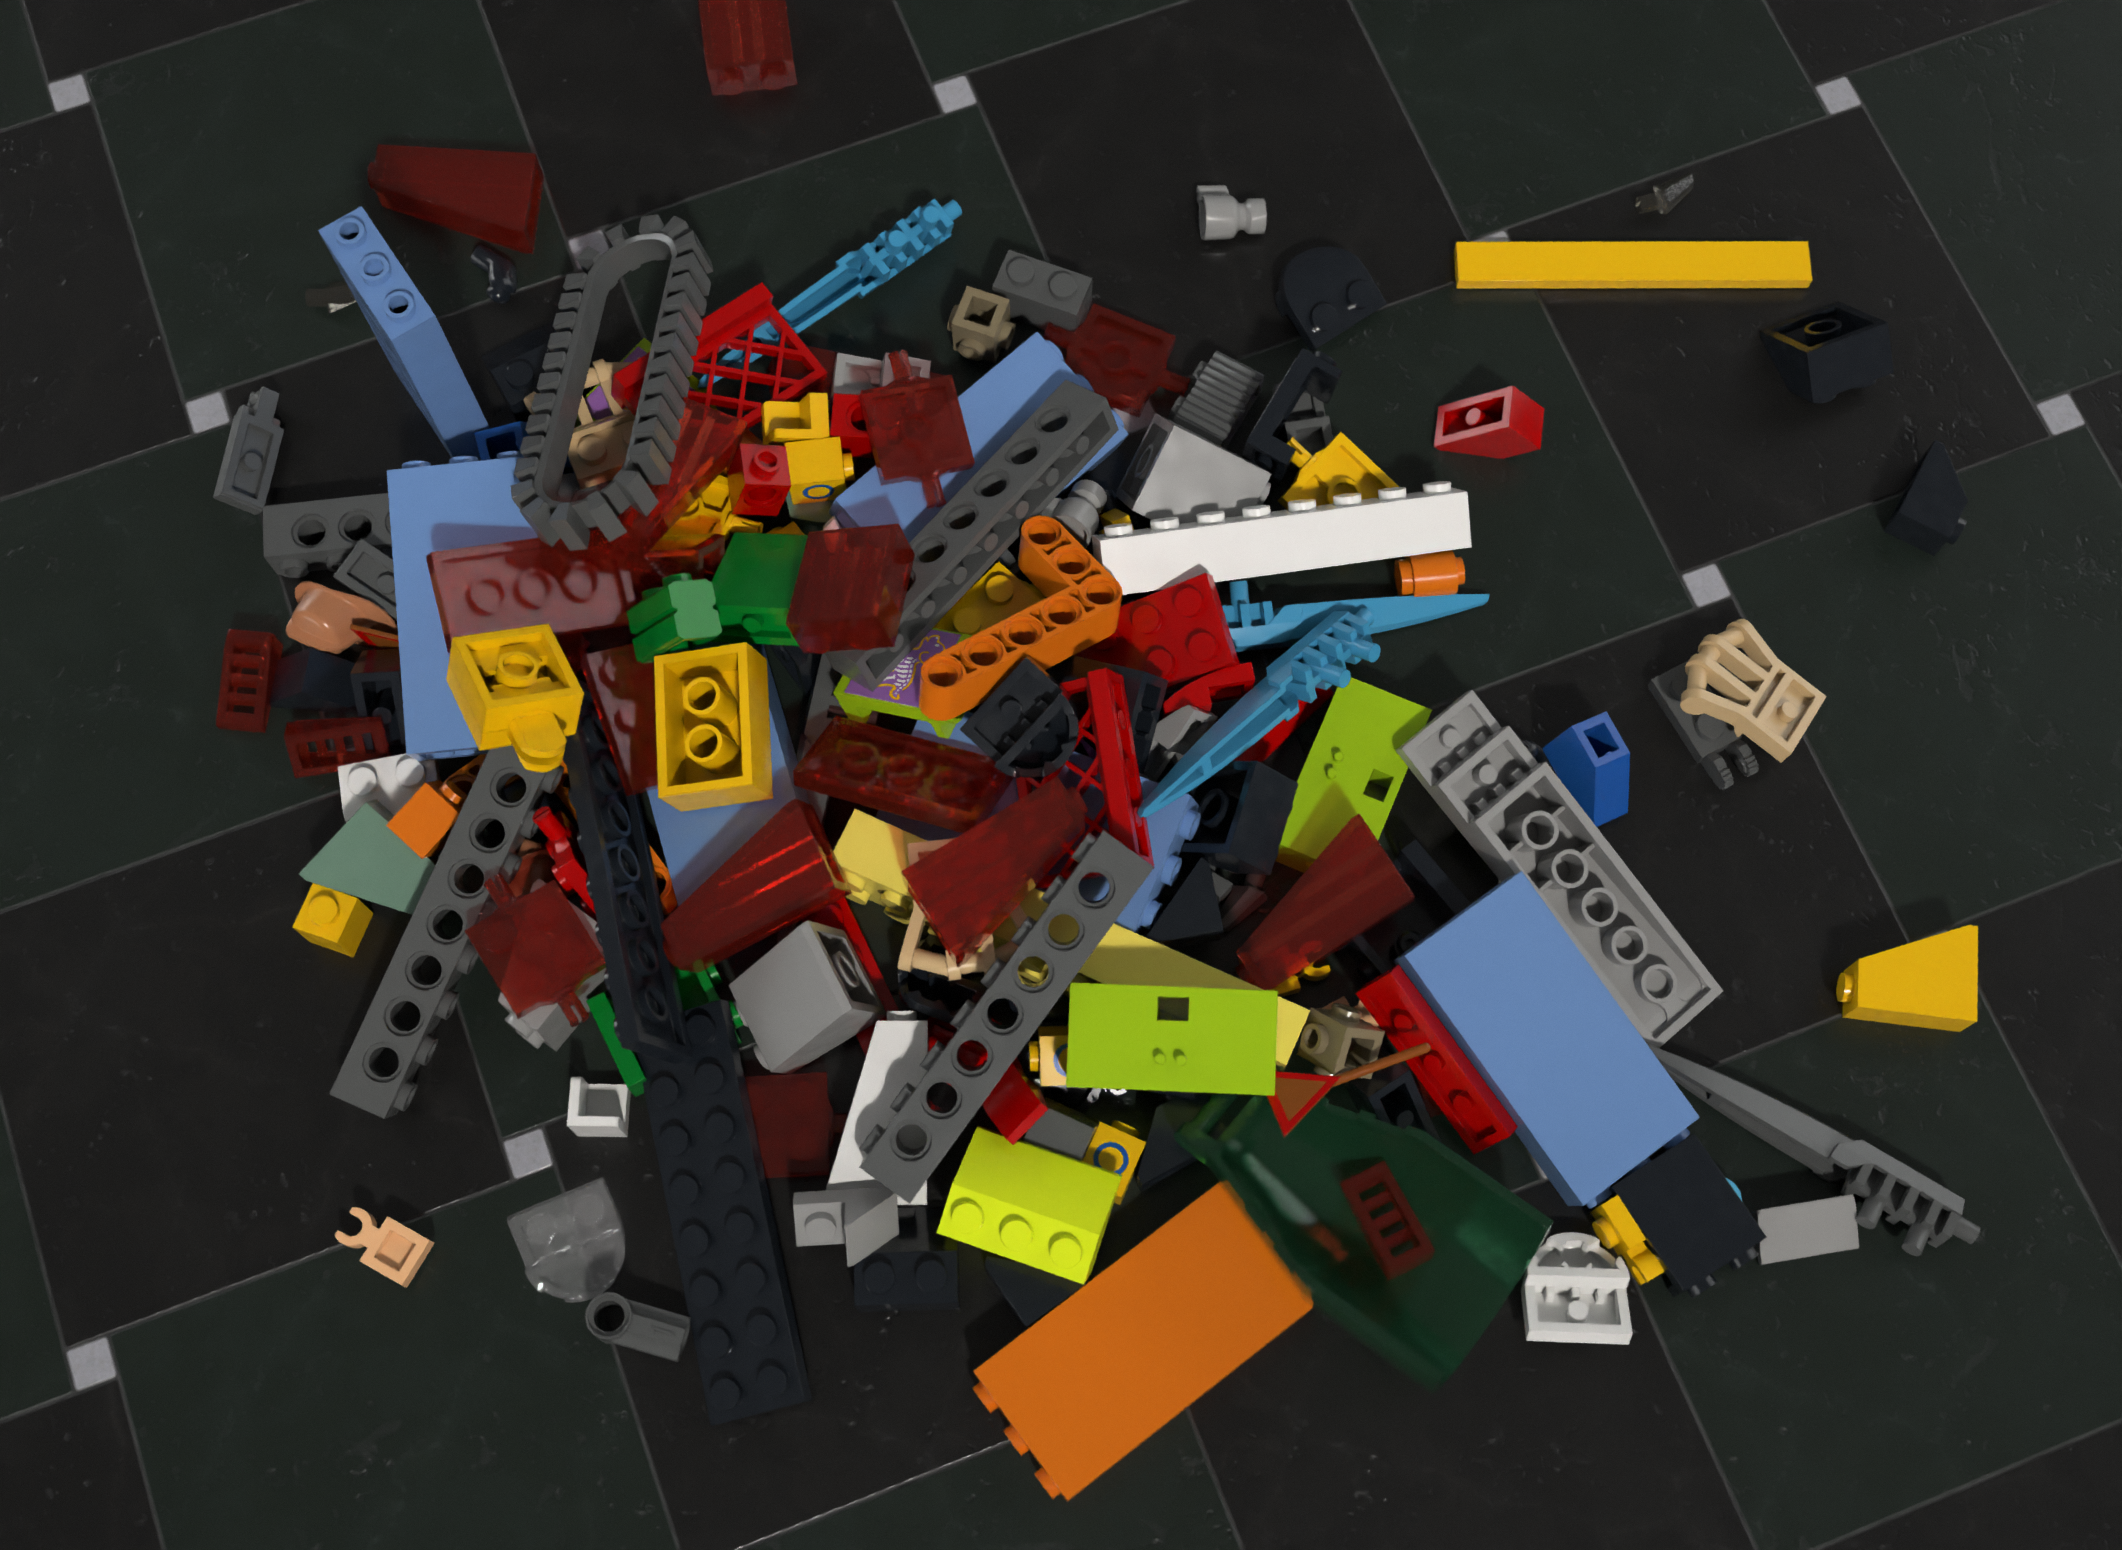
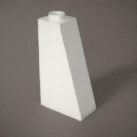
M887 1011V1021H876L826 1190L886 1187L859 1168L864 1157L867 1155L859 1148L876 1124L886 1129L894 1118L896 1112L890 1108V1105L905 1084L908 1082L916 1087L927 1072L920 1064L928 1054V1021H917V1011ZM908 1124L901 1127L898 1131L901 1143L908 1148L917 1149L927 1142L924 1130L917 1125ZM927 1181L910 1204L898 1195L897 1204L927 1205Z

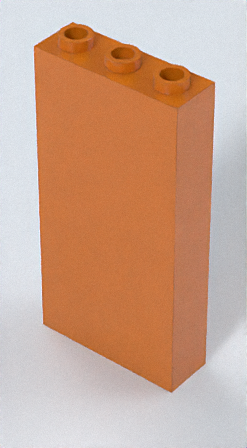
M1217 1183L976 1368L973 1372L979 1383L972 1387V1389L989 1413L997 1408L1003 1413L1010 1423L1003 1432L1018 1453L1022 1456L1027 1451H1030L1040 1464L1041 1468L1034 1475L1049 1496L1054 1499L1061 1493L1066 1502H1068L1307 1314L1314 1305L1225 1190Z

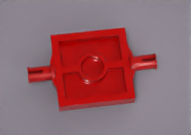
M549 806L542 807L535 812L532 820L548 837L545 846L556 863L551 867V870L564 890L569 892L574 888L582 898L580 904L584 912L597 922L594 903L586 888L588 872L584 854L577 842L579 831L561 810L554 814Z

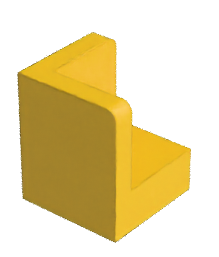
M809 392L800 402L765 401L761 405L763 445L784 446L786 442L830 437L827 393Z

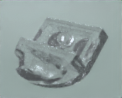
M604 1177L507 1217L508 1226L526 1266L525 1274L539 1292L543 1293L544 1291L552 1296L564 1299L565 1302L575 1303L595 1298L614 1283L625 1258L626 1237L623 1223Z

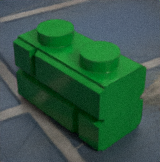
M681 573L663 578V587H656L642 592L643 600L627 611L630 631L636 634V638L632 640L636 661L641 662V664L654 663V656L695 650L722 633L719 613L713 609L716 599L712 582L707 579L692 580L691 574Z

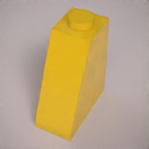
M1966 925L1855 961L1844 970V973L1839 975L1837 981V1000L1843 1002L1842 1018L1961 1032L1976 1023L1978 1000V926Z

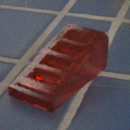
M228 629L224 646L216 726L219 729L265 733L271 707L269 701L275 672L283 650L282 643L274 634ZM245 652L260 653V656L247 655ZM242 668L259 669L258 675L241 674ZM238 687L257 688L256 695L237 693ZM234 705L255 707L254 714L233 712Z
M382 717L309 719L287 722L284 740L295 778L338 772L337 766L391 756ZM371 733L375 750L365 749L362 734ZM345 736H352L356 751H347L344 741ZM326 739H334L335 752L328 751ZM315 741L318 752H310L307 742Z
M1385 1161L1340 1183L1339 1186L1388 1281L1427 1262L1433 1257L1435 1249ZM1381 1182L1383 1183L1385 1191L1362 1202L1358 1195L1359 1193ZM1392 1201L1395 1207L1394 1210L1372 1220L1369 1212ZM1401 1220L1405 1228L1383 1239L1379 1231ZM1411 1239L1414 1248L1393 1258L1389 1250Z

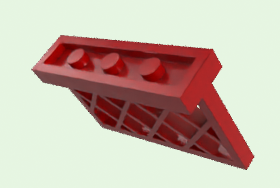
M762 282L702 319L701 334L695 336L699 342L696 356H691L694 361L693 372L709 374L706 393L689 390L688 396L682 398L686 401L703 403L705 405L702 423L677 419L681 425L680 430L700 433L699 445L691 451L682 455L678 448H676L674 462L672 463L680 473L762 420L761 405L763 403L744 400L747 381L773 386L772 398L768 401L791 402L827 377L828 372L772 305L773 295ZM769 321L780 335L779 347L752 342L754 330ZM748 334V336H747V341H745V340H740L741 338H743L744 336H746V335ZM785 342L787 343V345H788L791 349H789V348H784V347H785ZM725 348L745 351L743 370L716 365L717 353ZM650 352L613 374L611 396L622 409L627 406L634 416H636ZM756 353L777 357L775 375L748 371L750 354ZM709 358H711V363H710V364H708V363H703V362H705L706 360H708ZM783 358L802 362L810 374L801 380L781 377ZM714 376L741 380L739 399L712 394ZM779 387H781V388H787V389H785L784 391H782L781 393L778 394V392H779ZM710 405L737 409L736 422L728 427L707 424ZM743 411H749V412H750V413H748V414H746L745 416L742 417V412H743ZM706 434L714 435L705 441Z
M1108 668L1087 672L1088 677L1059 683L1070 696L1087 690L1089 708L1079 722V735L1076 746L1082 737L1085 736L1095 743L1097 752L1096 758L1087 771L1069 759L1064 764L1083 777L1068 801L1050 789L1063 766L1054 773L1045 776L1041 782L1035 777L1016 778L1032 887L1037 890L1048 888L1058 874L1067 880L1078 864L1077 861L1071 858L1076 849L1057 837L1072 813L1090 825L1080 843L1088 833L1096 837L1098 832L1101 833L1104 830L1154 867L1146 817H1139L1137 814L1144 800L1124 678ZM1091 723L1093 727V733L1087 730ZM1099 771L1101 782L1095 778ZM1090 784L1103 791L1105 802L1095 820L1076 807ZM1032 785L1037 787L1034 793L1032 792ZM1045 794L1063 806L1049 830L1037 822L1035 811ZM1106 820L1108 821L1109 830L1103 827ZM1039 832H1040L1042 835H1044V838L1042 839L1041 842H1040ZM1052 843H1055L1071 856L1060 873L1046 876L1043 857ZM1091 872L1083 876L1080 881L1102 877L1104 875L1097 872Z

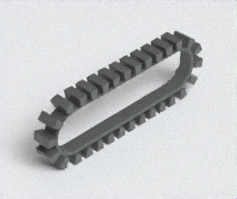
M658 214L642 216L639 225L640 234L629 237L622 224L610 229L605 234L613 247L601 255L598 251L587 246L576 258L584 272L566 274L563 288L567 293L561 294L558 304L562 313H556L553 328L556 332L551 333L547 346L552 353H545L542 367L546 373L540 374L537 383V389L541 394L534 395L531 409L535 415H529L525 430L529 436L523 437L520 447V453L524 458L517 459L514 470L515 476L521 483L511 485L512 500L520 509V513L540 540L551 547L561 538L570 551L588 549L591 533L588 528L596 526L600 528L609 542L627 533L617 516L632 505L635 510L647 517L659 503L648 485L669 484L672 469L668 462H674L677 448L672 440H678L681 425L677 419H682L686 404L682 398L688 396L690 382L686 377L692 376L694 361L691 356H696L699 343L695 336L701 334L703 321L700 316L705 315L707 305L704 296H709L711 281L706 274L713 272L712 262L695 232L691 231L686 221L679 217L673 216L664 226ZM671 260L625 463L622 469L613 477V480L599 492L597 490L588 495L587 498L574 502L556 501L607 295L618 283V280L628 271H634L646 262Z

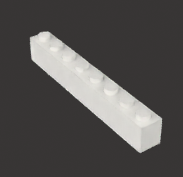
M1450 481L1423 484V492L1408 494L1406 493V487L1384 488L1378 490V498L1363 500L1361 499V493L1339 494L1333 496V504L1316 506V499L1294 500L1288 502V510L1272 512L1270 505L1249 506L1242 508V516L1225 518L1224 511L1203 512L1196 514L1197 522L1179 524L1178 517L1158 518L1150 520L1151 528L1133 530L1131 523L1104 526V534L1092 535L1094 558L1119 582L1122 587V595L1163 590L1203 573L1213 575L1214 582L1472 547L1468 492L1451 488Z

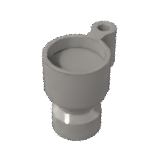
M1226 185L1197 186L1196 196L1197 203L1199 204V227L1202 240L1232 239L1240 230H1244L1247 234L1265 233L1267 212L1264 198H1248L1244 203H1238L1233 196L1229 195Z
M1080 480L1073 485L1066 499L1054 498L1038 516H1048L1060 522L1086 549L1092 540V535L1098 529L1099 514L1106 504L1107 495L1098 483L1091 480Z

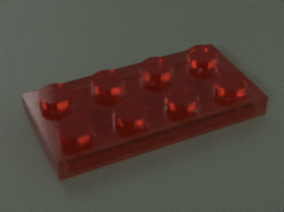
M601 530L591 531L588 549L570 551L561 538L553 547L541 541L540 538L434 551L426 556L448 653L451 650L452 637L548 623L555 636L629 625L627 611L637 604L621 536L609 542Z
M837 715L793 770L794 786L975 837L1014 779V777L1004 774L994 767L996 762L989 756Z

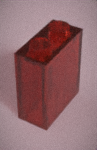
M698 0L706 69L712 96L720 94L737 95L744 91L760 89L778 90L785 86L797 85L786 0Z
M899 524L812 531L808 533L786 620L787 627L803 653L823 654L831 651L895 647L915 557Z

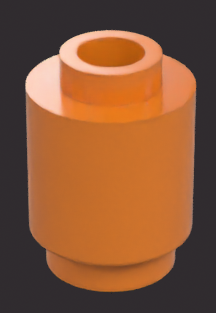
M1453 550L1405 556V559L1395 560L1394 577L1397 593L1399 596L1414 597L1457 594L1458 585L1465 583V567L1462 557H1455Z

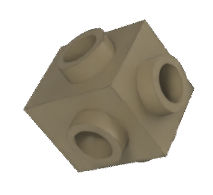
M967 286L960 304L954 305L948 320L947 330L952 332L953 350L959 351L962 356L973 361H981L983 359L996 363L1001 348L1008 349L1015 333L1016 324L1010 322V299Z
M1333 1003L1331 1010L1310 1007L1297 1055L1315 1064L1314 1072L1317 1074L1335 1076L1376 1061L1385 1031L1360 1019L1362 1012L1348 1005ZM1373 1073L1359 1078L1371 1079Z

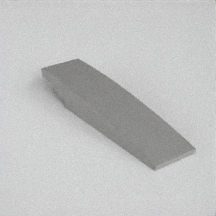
M1473 690L1465 692L1395 750L1501 882L1520 871L1524 873L1647 1044L1660 1048L1723 992V989L1547 762L1538 764L1511 727H1501Z

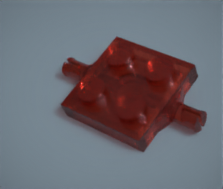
M1093 304L1085 322L1074 332L1054 325L1051 322L1045 330L1043 336L1045 340H1050L1055 345L1067 349L1065 363L1075 374L1085 377L1091 384L1093 391L1106 397L1109 406L1140 418L1149 397L1159 386L1182 396L1185 395L1188 389L1190 378L1166 370L1167 360L1175 346V335L1097 304Z
M901 350L898 354V351H895L888 355L895 380L884 387L861 390L859 395L880 483L883 486L904 481L921 482L927 508L932 509L935 505L936 508L946 504L939 478L947 473L972 469L975 464L952 375L935 378L913 376L908 352Z
M503 874L494 875L495 882L502 893L499 892L491 878L486 880L483 885L498 908L491 916L465 930L467 938L517 1019L522 1018L541 1006L558 1003L570 1026H578L580 1024L579 1019L571 1006L575 1009L582 1022L586 1021L590 1014L586 1011L575 992L585 980L606 968L604 957L555 879L530 894L516 897L504 879Z
M827 1072L745 1077L765 1177L777 1178L830 1174V1149L835 1133H843L848 1113H834L828 1099Z

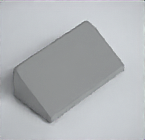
M1853 1194L1761 1209L1751 1213L1767 1237L1754 1245L1756 1252L1759 1254L1757 1256L1759 1265L1859 1248L1858 1224L1856 1222L1857 1210Z

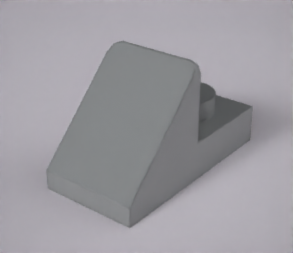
M887 1187L794 1192L793 1210L797 1247L846 1244L847 1266L851 1267L899 1234L897 1194Z

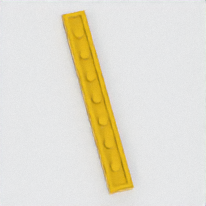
M1808 241L1456 242L1454 248L1456 289L1808 288L1812 282Z

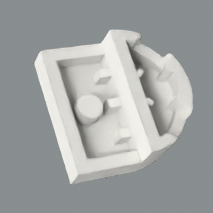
M406 753L337 766L342 810L346 823L365 802L375 799L393 815H396L425 782L441 780L438 759L417 761Z
M1565 1232L1550 1236L1543 1246L1534 1254H1531L1522 1282L1521 1297L1526 1341L1629 1345L1633 1335L1626 1290L1630 1275L1623 1259L1620 1256L1615 1259L1608 1251L1600 1247V1240L1588 1234Z

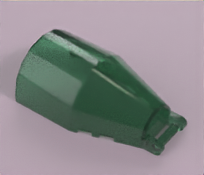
M1214 1093L1190 1123L1183 1122L1173 1134L1176 1142L1184 1150L1208 1166L1302 1300L1431 1395H1434L1457 1370L1495 1318L1538 1252L1554 1221L1425 1131L1409 1125L1404 1129L1375 1119L1376 1114L1361 1109L1359 1113L1329 1104V1099L1325 1097L1284 1138L1266 1095H1247L1251 1100L1216 1141L1207 1133L1239 1094Z

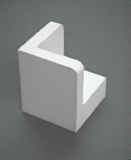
M571 1077L567 1126L577 1136L628 1137L631 1091L627 1088L626 1084H588L582 1077Z

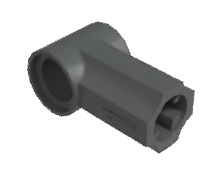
M611 1292L599 1294L592 1299L586 1308L585 1314L587 1327L598 1340L606 1344H617L675 1362H679L691 1325L690 1317L625 1299L623 1296ZM612 1305L623 1308L625 1314L624 1321L618 1329L611 1332L599 1329L598 1316L603 1309Z

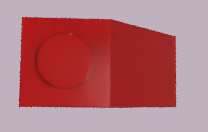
M1513 385L1438 406L1434 447L1440 451L1499 459L1541 449L1544 408Z

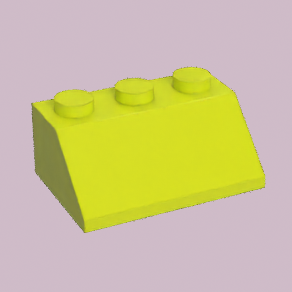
M977 1126L952 1183L937 1233L1085 1284L1093 1270L1123 1175L1022 1140H1018L1012 1145L1001 1133Z

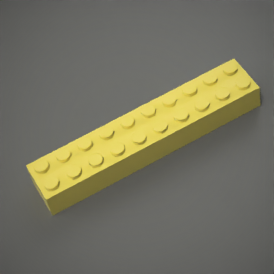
M854 809L829 859L837 885L842 888L840 893L846 898L862 905H866L868 900L885 907L883 912L887 916L901 923L909 924L914 904L907 844L925 842L927 840ZM1013 879L1014 894L1027 917L1030 916L1037 921L1048 906L1047 903L1041 900L1044 892ZM1002 902L989 903L994 950L1010 942L1017 931ZM976 904L954 907L957 940L973 946L972 951L982 952ZM941 909L928 910L924 924L929 927L927 932L944 939ZM1061 914L1055 916L1050 921L1048 929L1050 935L1056 941L1069 942L1078 934L1079 925L1072 916ZM1114 923L1071 981V983L1263 990ZM1036 956L1025 958L1018 966L1019 974L1022 977L1036 983L1042 982L1049 972L1046 962ZM1070 984L1068 985V987L1066 988V990L1063 992V994H1064L1065 996L1069 997V998H1070ZM1279 996L1276 1071L1284 1072L1310 1010ZM1160 999L1159 1020L1188 1021L1189 1000Z

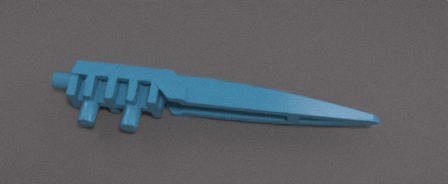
M935 199L922 208L919 206L905 220L902 218L896 222L891 230L888 232L885 230L879 234L872 243L868 242L859 250L849 252L837 260L836 269L778 310V312L794 332L798 334L854 296L858 295L860 299L864 298L952 235L953 220L962 215L961 207L955 200H951L941 207ZM768 321L754 330L752 342L779 346L780 335ZM732 349L716 365L740 369L744 365L745 351ZM751 353L750 362L761 357L762 354ZM705 374L700 379L697 388L707 387L709 374ZM714 376L713 383L724 377Z
M1247 580L1229 582L1231 606L1223 605L1222 608L1236 652L1292 647L1334 611H1349L1354 615L1362 608L1368 609L1374 616V622L1369 626L1370 633L1375 634L1423 623L1484 605L1488 602L1490 594L1365 598L1284 605L1282 608H1275L1273 610L1272 601L1249 603Z
M1366 608L1360 609L1354 615L1349 611H1334L1266 668L1267 676L1233 705L1162 779L1137 811L1138 816L1148 817L1182 797L1240 756L1282 720L1288 722L1299 712L1298 700L1312 703L1317 699L1315 688L1327 690L1332 685L1345 688L1351 679V673L1346 669L1345 662L1355 665L1362 659L1375 662L1380 656V646L1373 643L1369 626L1374 622L1373 614Z

